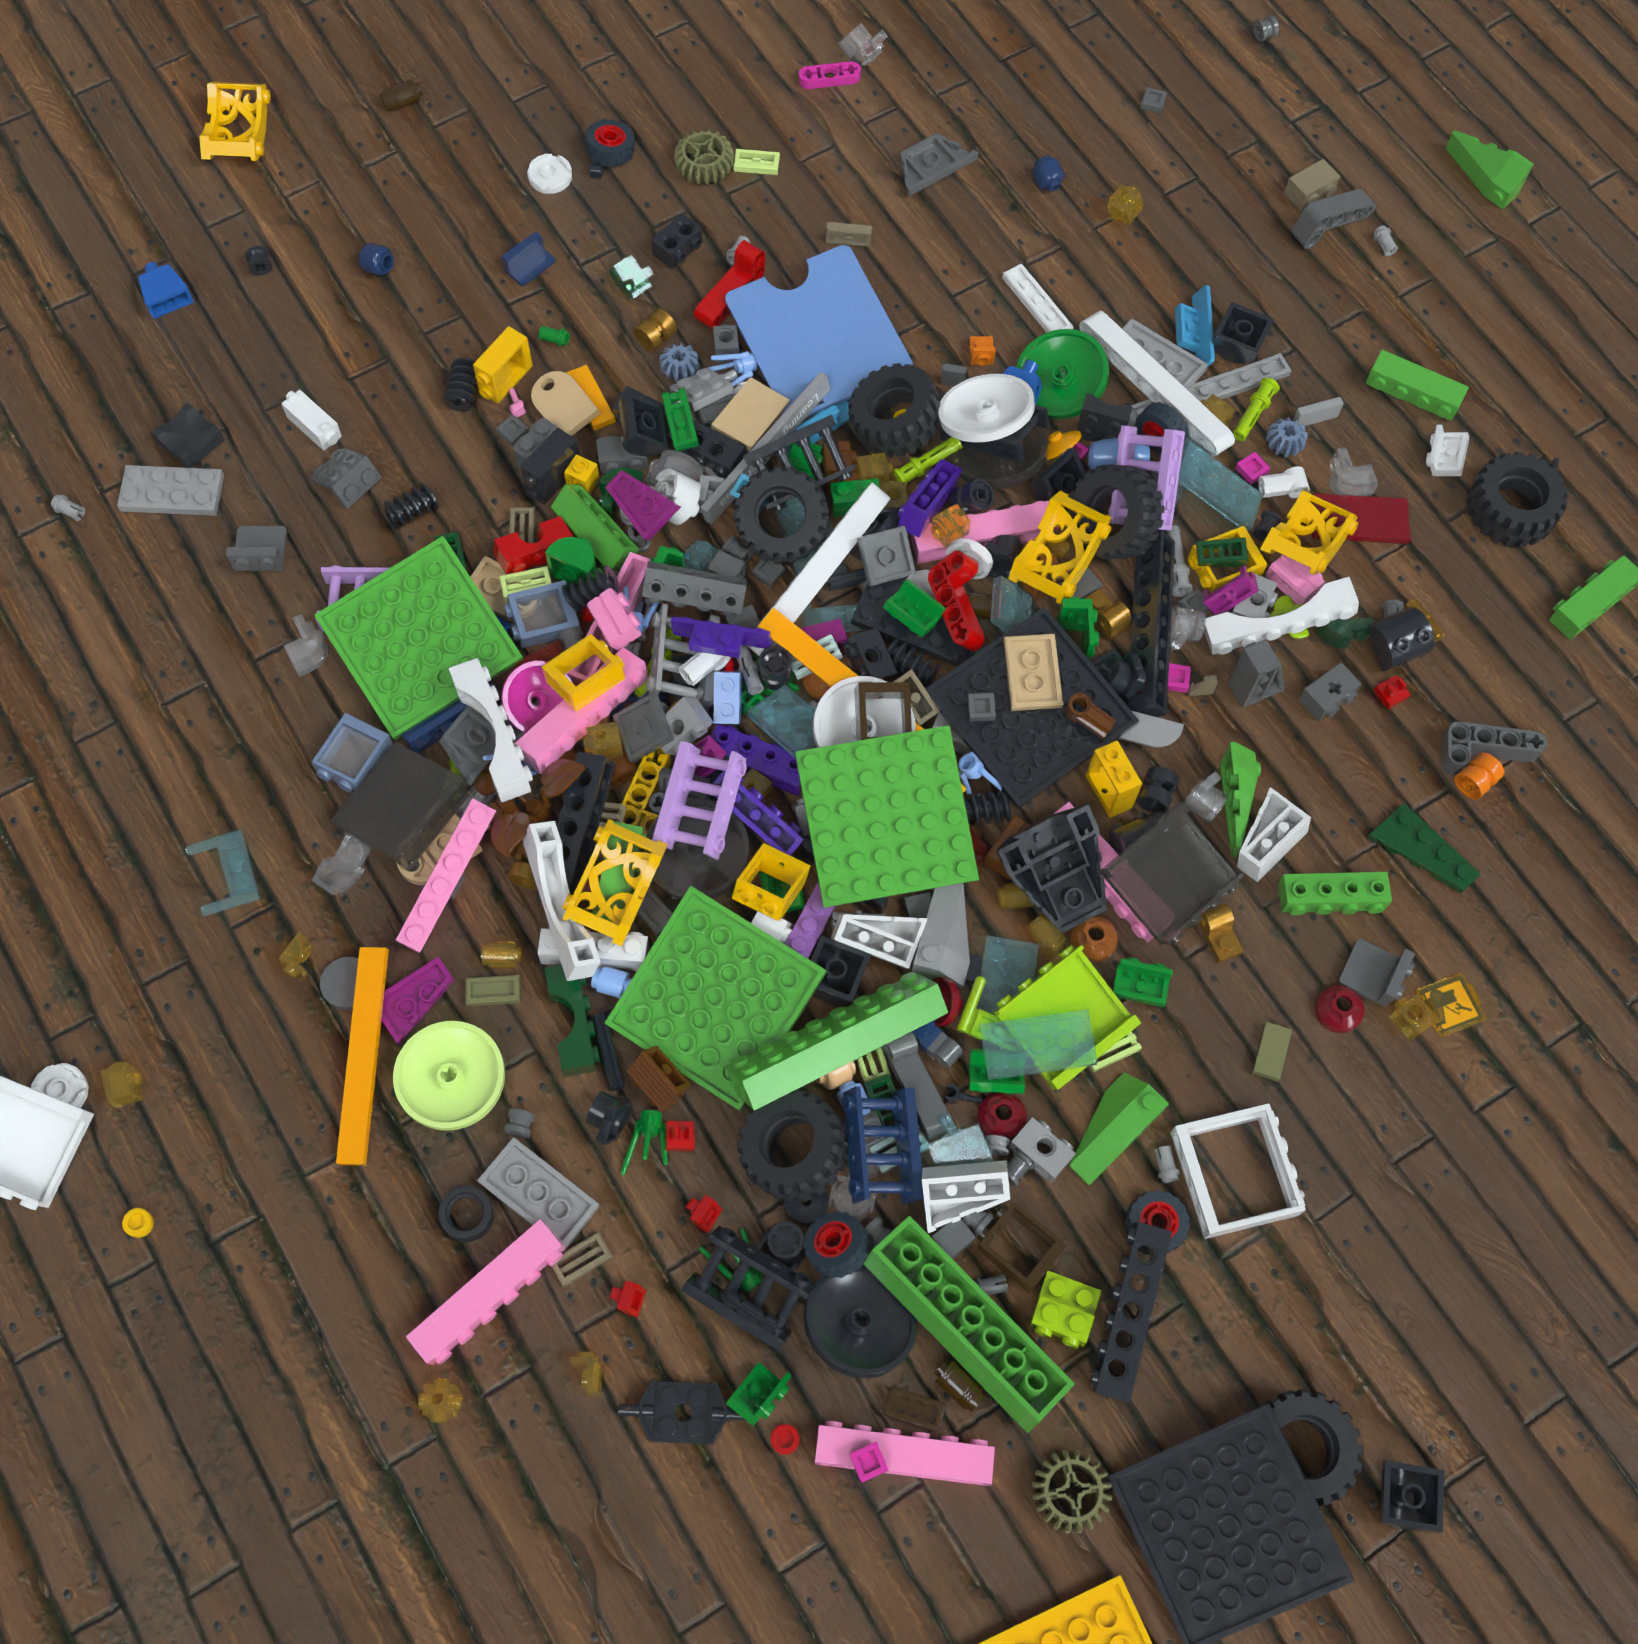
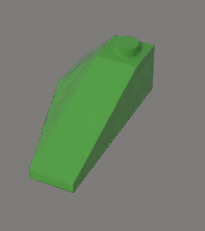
M1456 130L1452 132L1445 147L1484 197L1501 209H1504L1519 194L1534 165L1516 151L1498 149L1497 145L1493 143L1486 145L1481 143L1478 138Z
M1230 742L1219 765L1231 857H1236L1242 848L1257 778L1261 773L1260 762L1256 761L1254 751L1236 742Z
M1124 1072L1105 1091L1069 1167L1090 1186L1164 1112L1169 1103L1149 1084Z

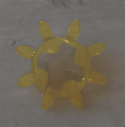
M1058 530V532H1055V535H1060L1063 532ZM1066 538L1058 543L1047 542L1045 546L1049 549L1051 556L1055 555L1057 559L1063 560L1071 547V543Z

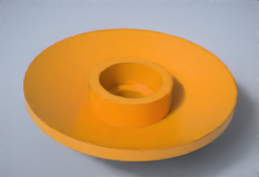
M1056 431L1049 435L1047 438L1049 442L1038 455L1040 460H1050L1060 455L1067 448L1073 447L1082 436L1080 431H1068L1062 434L1060 431Z

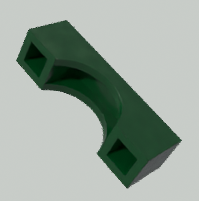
M562 964L546 967L545 974L551 1001L566 1005L575 1015L572 1031L563 1041L557 1044L563 1076L569 1077L596 1071L595 1062H600L597 1045L592 1046L591 1037L595 1036L593 1020L588 1021L586 1011L591 1010L589 996L583 995L582 986L587 985L586 978L567 981Z

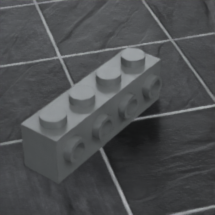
M648 561L642 596L647 597V600L651 602H661L664 600L670 601L672 605L678 607L692 605L696 606V609L709 612L713 609L719 610L727 616H735L742 613L747 579Z

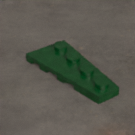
M1405 803L1367 837L1373 842L1378 841L1387 847L1386 850L1396 855L1398 853L1410 860V864L1418 869L1422 867L1432 873V877L1461 894L1481 875L1479 871Z

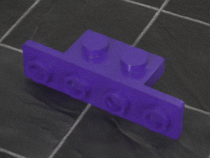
M672 617L670 621L674 635L690 637L688 644L690 651L739 658L742 645L763 649L772 645L770 632L761 628L753 629L740 627L736 624L726 625L713 621H699L688 617Z

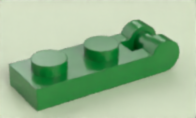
M685 387L679 388L677 392L670 394L669 391L662 393L675 451L699 446Z

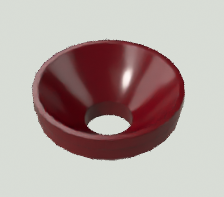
M936 977L932 981L938 984L948 1013L933 1021L935 1026H946L962 1010L963 1000L961 999L958 987L952 980Z
M1333 985L1324 989L1318 995L1314 1007L1316 1017L1321 1025L1336 1033H1347L1354 1030L1361 1023L1365 1011L1364 1003L1359 994L1344 985ZM1338 998L1347 999L1351 1004L1350 1010L1341 1011L1336 1005V1000Z
M1001 1092L990 1094L982 1101L977 1111L978 1126L985 1136L997 1135L1006 1137L1011 1141L1026 1125V1109L1020 1099L1013 1094ZM999 1106H1007L1011 1110V1118L1000 1120L996 1116L995 1110Z

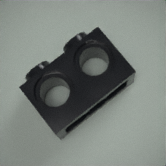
M681 213L651 239L652 255L673 269L676 265L684 262L692 251L697 250L703 243L702 227Z

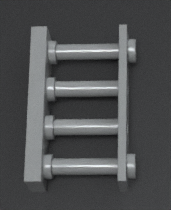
M663 603L659 611L654 612L651 625L655 627L651 676L648 677L646 691H649V694L656 693L658 695L662 691L698 699L705 711L708 712L714 704L715 670L699 681L697 689L662 681V670L679 673V667L683 665L682 663L664 660V648L692 655L697 653L689 650V643L665 638L666 627H672L671 618L667 617L668 604ZM710 615L707 621L720 623V617Z

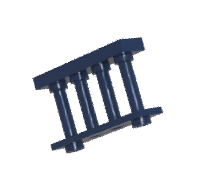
M855 1086L843 1092L842 1109L845 1111L850 1172L848 1189L852 1196V1204L869 1200L870 1193H899L902 1204H912L923 1200L922 1162L915 1088H903L892 1093V1099L861 1098V1086ZM862 1109L892 1110L894 1112L895 1125L866 1126L863 1122ZM865 1137H894L896 1139L897 1154L866 1153ZM867 1165H897L899 1167L900 1181L869 1182Z

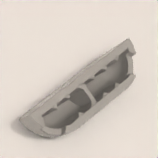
M1132 711L1138 718L1139 723L1118 739L1153 748H1163L1171 745L1179 738L1184 724Z

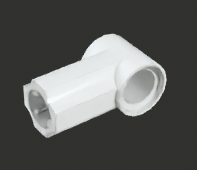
M1292 467L1281 474L1260 476L1258 480L1259 493L1263 498L1281 495L1298 498L1302 490L1308 493L1310 491L1303 467Z
M697 652L679 667V673L687 684L694 686L711 671L721 670L731 657Z

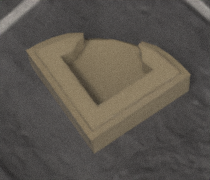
M1205 676L1203 678L1204 681L1196 685L1192 682L1187 691L1188 696L1213 694L1218 684L1217 676Z

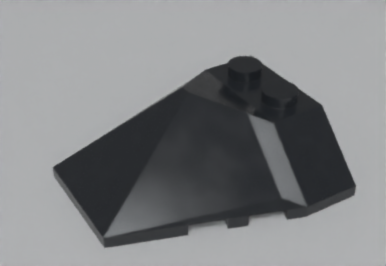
M1089 804L1055 813L1010 836L996 850L1006 874L1060 933H1064L1107 910L1104 877H1101L1100 861H1102V856L1098 846L1099 827Z

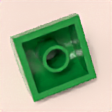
M565 537L553 542L545 552L550 577L559 582L565 580L568 586H570V582L573 580L579 585L578 578L581 576L588 581L587 573L589 572L593 573L596 577V563L591 548L592 544L582 537Z

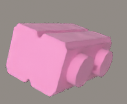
M1284 555L1273 562L1266 573V577L1276 582L1277 587L1285 595H1289L1295 604H1306L1325 584L1320 573L1313 575L1309 573L1310 567Z
M608 588L599 597H595L588 602L587 607L608 644L616 650H621L629 642L641 636L642 633L638 628L641 623L634 612H629L626 606L629 605V602L622 592L617 593L612 588Z

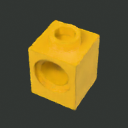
M577 454L564 472L566 484L581 485L589 494H591L600 480L597 464Z

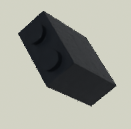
M557 427L520 466L525 493L533 501L538 500L545 505L566 483L564 472L576 454L579 455L577 439Z

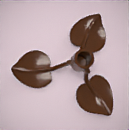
M560 759L551 763L541 775V782L544 784L540 788L543 801L540 799L528 801L523 795L518 796L526 805L527 814L515 811L513 815L504 814L493 825L491 839L495 848L505 857L509 858L515 846L526 836L527 828L531 822L535 824L554 821L555 813L549 808L552 804L548 801L547 797L552 798L564 792L581 775L586 767L583 764L567 759ZM492 760L474 783L475 789L481 795L487 796L497 791L489 771Z

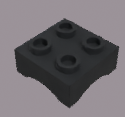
M1087 393L1077 430L1080 431L1081 438L1087 441L1118 438L1121 432V425H1128L1133 407L1125 404H1107L1096 396Z
M188 402L181 407L172 420L151 432L157 444L186 468L195 466L225 440L221 430L206 420Z

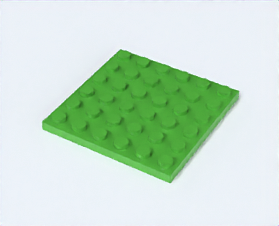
M444 536L314 615L394 740L400 738L404 732L460 700L450 675V667L478 658L481 667H487L492 680L524 660Z
M950 725L795 752L823 908L979 880Z
M690 886L605 1021V1024L645 1050L656 1045L659 1046L660 1050H663V1054H666L670 1062H673L677 1070H680V1073L741 1111L745 1102L737 1096L726 1066L732 1064L735 1058L743 1055L748 1056L756 1052L757 1048L761 1045L773 1044L781 1040L784 1034L790 1032L827 973V970Z

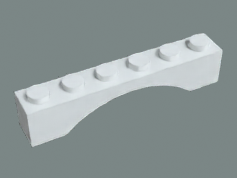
M1350 577L1324 584L1309 602L1289 613L1270 618H1249L1226 612L1203 619V630L1212 655L1218 653L1222 655L1231 652L1235 648L1245 647L1252 642L1266 639L1271 641L1287 633H1300L1311 626L1316 625L1320 627L1332 620L1351 618L1358 612L1359 601Z
M478 658L450 667V675L460 701L481 713L496 733V747L489 771L501 803L531 792L529 781L533 780L528 766L523 767L521 764L524 756L519 745L514 747L512 741L516 740L511 725L506 726L504 723L508 718L503 705L497 706L496 701L500 699L495 686L490 687L488 681H491V677L487 667H481Z
M555 821L529 824L527 834L522 841L566 980L571 981L593 977L601 963L593 938L582 924L571 919L568 921L563 920L566 910L562 909V906L570 892L564 868L562 842Z

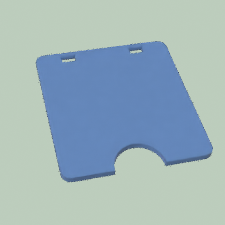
M846 245L838 246L807 259L808 277L796 289H778L763 277L729 291L725 297L726 305L751 353L755 357L769 388L789 399V406L820 372L827 375L831 390L821 400L822 404L817 405L807 417L852 398L851 394L855 387L858 388V383L863 378L866 379L873 370L876 372L882 366L887 365L891 367L896 363H900L902 366L905 364L913 365L909 354L852 249Z

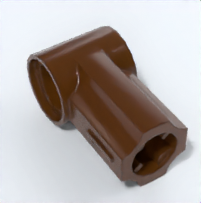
M1083 693L1074 694L1065 708V715L1069 721L1080 723L1102 740L1117 721L1092 704L1091 699ZM1079 704L1083 707L1084 711L1077 712L1073 709L1072 705Z

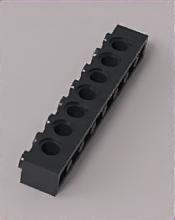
M1162 530L1158 531L1159 535L1155 541H1150L1151 547L1146 551H1141V554L1136 556L1134 592L1132 595L1133 613L1131 615L1130 652L1139 655L1146 675V681L1133 697L1128 698L1126 702L1131 711L1153 717L1167 715L1175 541Z

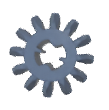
M672 343L671 349L664 347L663 354L659 358L662 374H665L667 380L674 378L676 383L679 379L694 375L695 371L699 369L698 354L696 351H693L691 345L684 347L683 343L679 346H675Z
M1288 416L1285 421L1279 418L1270 425L1266 442L1269 443V449L1276 450L1275 455L1282 453L1285 458L1289 454L1295 457L1299 451L1301 452L1304 449L1308 433L1305 432V425H1298V419L1293 422Z

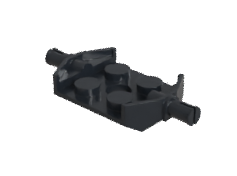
M652 1380L639 1403H619V1409L629 1410H618V1416H636V1419L640 1420L649 1442L714 1445L726 1422H730V1420L746 1421L740 1415H736L738 1413L727 1406L717 1382L710 1384ZM681 1405H687L692 1410L691 1418L685 1422H681L675 1417L676 1409Z

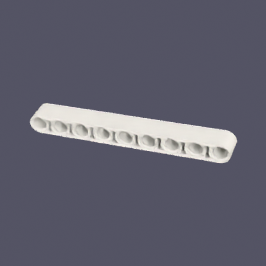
M1099 310L1080 322V331L1087 333L1097 340L1102 346L1107 359L1152 402L1168 404L1176 412L1180 413L1183 420L1187 423L1189 437L1211 452L1212 457L1217 456L1235 443L1234 435L1229 428L1107 314Z
M871 482L770 611L775 608L794 623L857 543V538L864 534L891 498ZM771 640V646H776L777 644ZM748 646L758 656L764 650L763 648Z

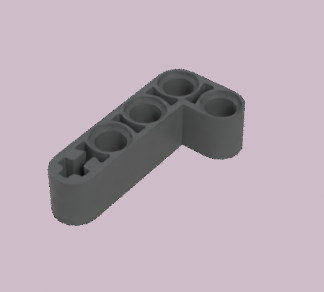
M1363 189L1314 201L1303 210L1293 226L1291 234L1305 249H1309L1318 243L1326 230L1363 220L1374 212L1377 205Z
M1454 722L1441 737V768L1449 775H1457L1470 761L1471 755L1477 756L1482 752L1489 753L1498 759L1533 762L1547 747V739L1542 733L1537 731L1468 722Z
M912 1031L883 1045L882 1050L885 1059L900 1088H915L917 1120L926 1138L931 1140L954 1129L952 1119L918 1055V1044Z

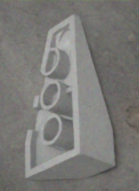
M961 883L935 888L912 972H917L931 980L936 977H944L952 980L957 987L963 988L970 958L964 885Z

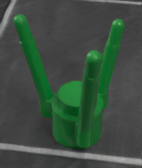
M655 1110L641 1111L640 1120H636L635 1131L620 1171L621 1175L626 1174L640 1132L644 1136L642 1159L646 1160L648 1157L651 1137H656L659 1133L663 1165H668V1152L665 1151V1123L662 1122L661 1112Z
M741 1228L742 1239L750 1244L745 1229ZM701 1246L699 1248L700 1252L709 1260L711 1253ZM733 1255L736 1262L739 1264L741 1259ZM720 1262L718 1269L731 1280L733 1274ZM750 1266L739 1289L742 1288L744 1293L749 1292L761 1284L763 1280L761 1275L763 1273Z

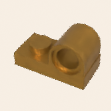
M1101 589L1084 598L1092 599L1093 608L1097 609V623L1095 624L1109 641L1129 629L1131 614L1122 602L1119 601L1113 604Z
M1223 902L1199 911L1195 919L1217 963L1242 955L1244 951L1232 929L1234 917L1229 906Z

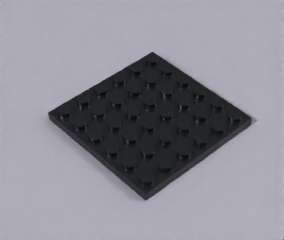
M1045 607L925 689L943 717L971 752L979 758L987 772L998 781L1003 792L1017 809H1020L1093 756L1094 750L1114 742L1139 723L1138 718ZM1055 634L1063 700L1062 708L1011 711L1004 637ZM994 693L995 720L969 722L968 694ZM1083 693L1091 699L1092 704L1117 720L1103 740L1080 723H1074L1067 719L1065 708L1074 694ZM1073 704V705H1072V706H1073V709H1074L1075 711H1077V712H1083V711H1084V709H1083V707H1082L1081 705H1079V704Z
M1266 1404L1108 1476L1183 1644L1213 1643L1355 1581L1270 1404Z

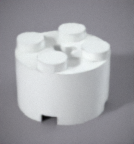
M670 468L661 471L655 478L658 480L655 487H650L681 506L668 520L672 524L680 525L689 517L697 515L699 511V504L697 503L701 484Z

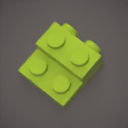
M1047 1271L1029 1326L1035 1328L1034 1332L1043 1337L1051 1338V1335L1062 1338V1343L1073 1348H1078L1079 1345L1084 1346L1089 1337L1095 1317L1094 1313L1102 1290Z

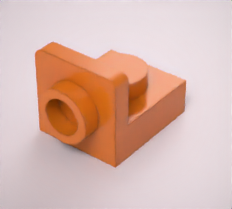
M971 336L969 338L971 365H994L996 349L993 347V336Z

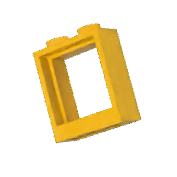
M508 326L473 364L479 393L487 400L491 399L499 404L509 393V389L513 388L533 366L526 336Z
M1245 526L1205 540L1246 537L1248 554L1247 572L1252 571L1254 574L1262 577L1267 563ZM1196 544L1192 546L1188 557L1189 565L1200 577L1201 586L1204 589L1208 588L1210 593L1240 575V572L1217 580L1209 566H1198ZM1204 549V557L1209 556V550Z
M592 634L542 666L547 684L576 712L625 679L623 671L625 665L620 656L617 654L613 655L603 640L598 641ZM594 654L607 665L578 686H575L564 676Z
M1115 741L1094 750L1086 778L1108 817L1111 818L1132 809L1142 782L1119 742ZM1105 789L1107 793H1102L1101 790Z
M763 843L737 879L732 899L780 921L805 885L811 866ZM759 870L791 885L783 899L751 884Z

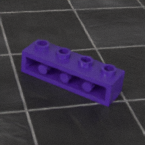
M940 459L933 470L930 469L925 480H921L916 492L913 491L907 503H903L898 512V517H900L898 526H905L908 534L919 538L949 499L951 491L957 485L962 469Z
M716 725L711 738L726 752L725 755L730 756L731 751H735L747 759L744 775L796 796L800 795L801 785L795 753L784 750L778 744L763 742L755 735L740 733L732 726Z
M723 771L714 781V785L722 786L726 771ZM741 778L732 812L773 848L791 855L804 840L801 836L803 830L792 821L788 825L782 820L781 817L784 814L773 804L770 807L765 805L761 801L764 796L754 787L748 790L741 784L744 781Z

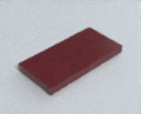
M1312 493V495L1358 517L1356 520L1358 526L1352 536L1348 534L1345 541L1409 544L1411 536L1408 498ZM1312 502L1320 514L1326 509ZM1332 512L1324 521L1326 523L1330 518L1338 517L1333 526L1340 527L1346 518ZM1317 530L1312 532L1313 539H1320Z

